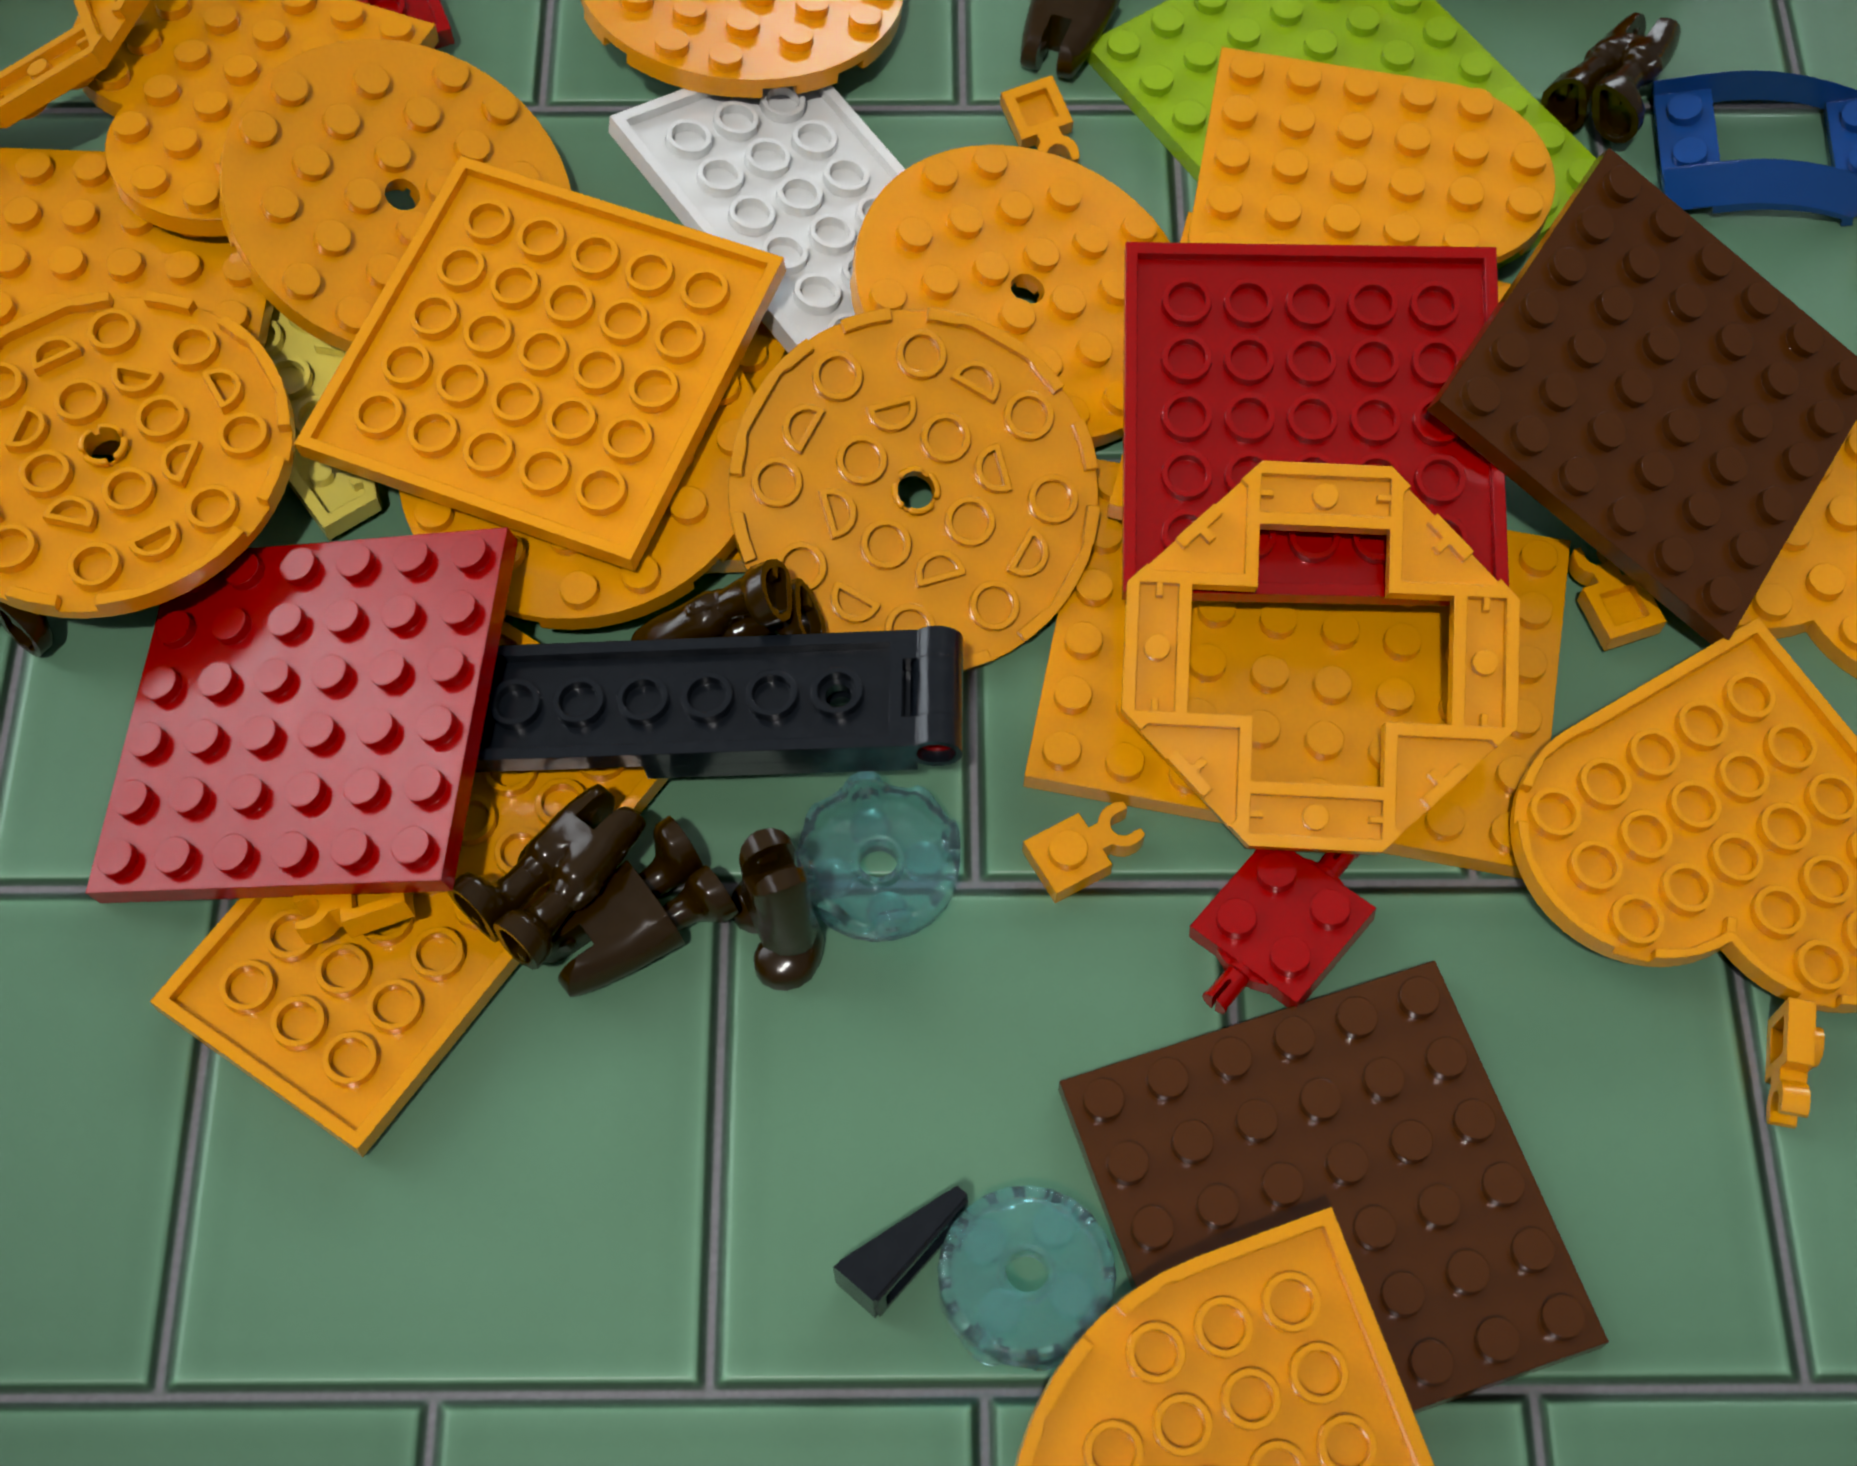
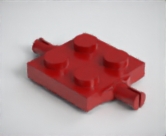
M1256 849L1190 925L1189 937L1215 955L1225 970L1208 991L1202 995L1205 1003L1210 1008L1215 1004V1011L1225 1014L1227 1008L1245 987L1269 994L1287 1008L1297 1007L1299 1004L1304 1003L1375 918L1376 907L1345 887L1339 879L1360 854L1325 853L1319 862L1303 858L1294 851Z

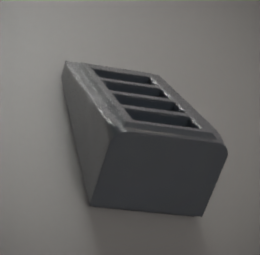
M954 1187L845 1256L833 1267L835 1282L874 1318L877 1316L881 1317L967 1220L968 1194L960 1187Z

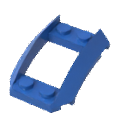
M1757 70L1716 72L1655 80L1651 83L1662 192L1683 210L1712 207V214L1745 210H1791L1840 219L1841 226L1853 225V218L1857 216L1856 89L1811 76ZM1736 100H1774L1810 105L1823 109L1831 166L1787 159L1720 161L1713 103Z

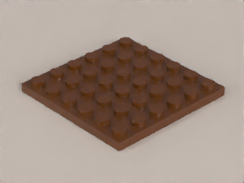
M1608 148L1596 158L1429 405L1427 411L1706 641L1713 644L1722 638L1726 640L1731 638L1857 420V356L1617 153Z
M1435 960L1301 1003L1297 1007H1288L1059 1081V1094L1132 1290L1156 1275L1197 1256L1332 1207L1414 1414L1601 1349L1609 1342Z

